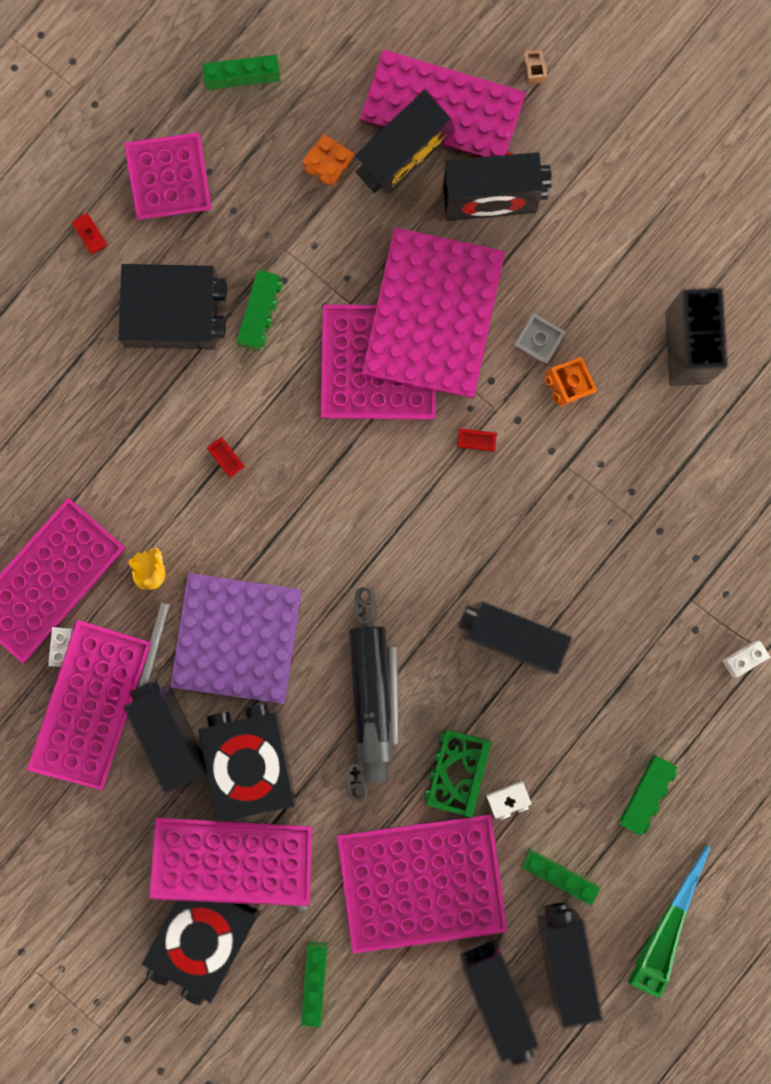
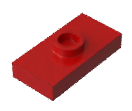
M88 213L71 222L91 255L108 246Z
M459 428L457 448L495 452L497 433Z
M222 437L207 447V450L229 478H232L245 468Z

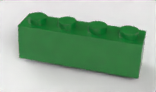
M277 55L202 63L203 78L207 90L281 81Z
M257 270L237 338L239 346L260 351L261 347H265L267 341L265 333L267 329H270L273 320L270 316L272 310H276L278 300H276L277 292L281 293L283 286L280 275Z
M653 754L618 823L640 836L646 833L651 824L649 823L651 816H655L659 810L658 803L660 799H664L668 792L667 786L669 782L673 781L677 775V766Z
M531 848L528 849L520 864L523 869L590 906L594 903L601 889L597 884Z
M309 941L307 945L301 1026L321 1027L328 943Z

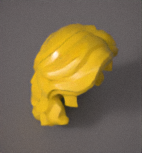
M158 548L149 549L148 553L147 551L143 553L137 552L128 561L133 570V581L139 589H157L165 579L166 573L162 560L163 556H161L162 551H159Z

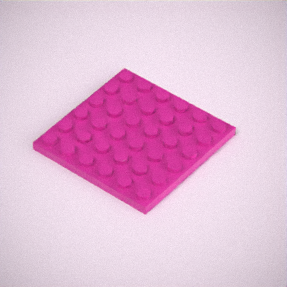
M323 304L321 418L435 420V390L362 375L377 305Z

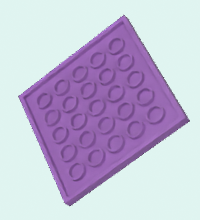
M188 573L170 687L285 704L302 590Z

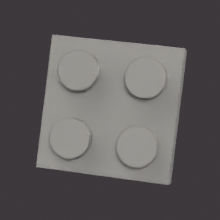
M533 313L514 347L547 365L566 331Z

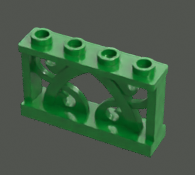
M446 729L445 733L441 732L439 744L442 745L440 752L436 751L434 762L437 764L435 770H431L429 781L432 784L430 789H426L424 800L427 801V806L472 818L491 741ZM454 738L459 739L462 742L463 751L459 752L456 744L455 749L450 750L448 748L449 741ZM465 740L480 743L481 748L467 749ZM446 752L450 757L442 763L444 753ZM468 756H470L469 761L472 759L475 760V765L473 767H470L467 764L466 758ZM463 758V765L466 770L474 774L473 779H463L454 787L447 776L446 769L455 761ZM440 773L443 783L437 784L438 776ZM463 784H467L469 786V790L467 792H464L463 788L461 789L460 793L458 792L459 788ZM438 789H442L444 791L442 796H446L448 792L451 793V796L447 801L439 802L435 797V793ZM455 797L458 801L465 804L466 807L462 809L450 806L449 804Z

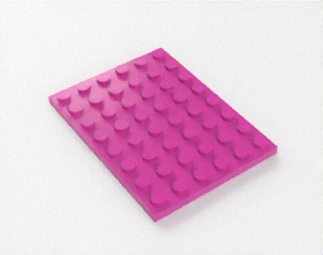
M394 227L362 375L474 399L505 251Z
M491 814L337 835L353 954L508 932Z

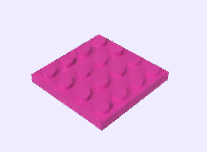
M200 132L124 143L137 220L212 210Z

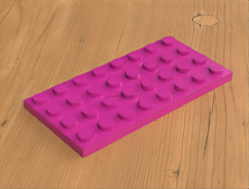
M383 49L360 116V122L384 128L425 89L451 117L456 130L441 146L479 157L506 155L526 92Z
M70 498L64 501L0 574V644L23 664L52 633V627H57L126 549L122 543Z
M76 619L27 766L28 771L103 790L127 718L123 706L132 702L129 692L137 688L151 642Z
M156 818L149 899L309 906L312 827Z

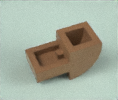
M524 51L526 83H546L548 76L543 51Z

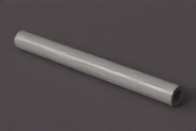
M160 603L150 639L151 646L137 687L149 682L170 607L169 604Z
M387 647L393 744H398L397 647Z

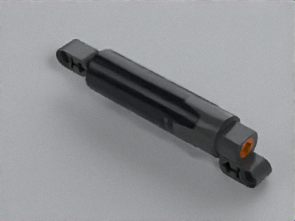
M366 587L357 589L354 596L356 619L361 623V627L349 630L358 763L352 764L347 769L348 795L353 801H360L368 796L369 782L389 780L388 761L394 760L386 632L383 626H373V622L377 617L376 595L371 588ZM364 591L369 593L367 601H363L361 598V594ZM362 604H363V605H369V604H370V607H362ZM370 613V617H367V619L363 618V614ZM354 770L361 771V774L354 773ZM356 786L360 787L363 791L361 797L355 793Z

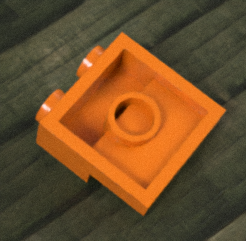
M323 134L315 147L311 148L302 163L307 173L310 175L315 174L320 177V181L324 184H331L335 187L355 157V153Z
M583 357L557 365L545 372V383L551 386L554 392L552 398L560 407L597 392Z

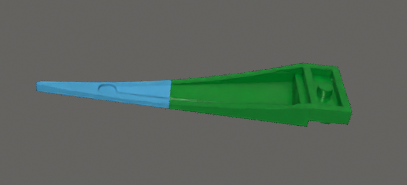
M708 845L705 846L635 961L637 965L628 980V983L657 998L661 997L669 982L684 920L710 851V846Z

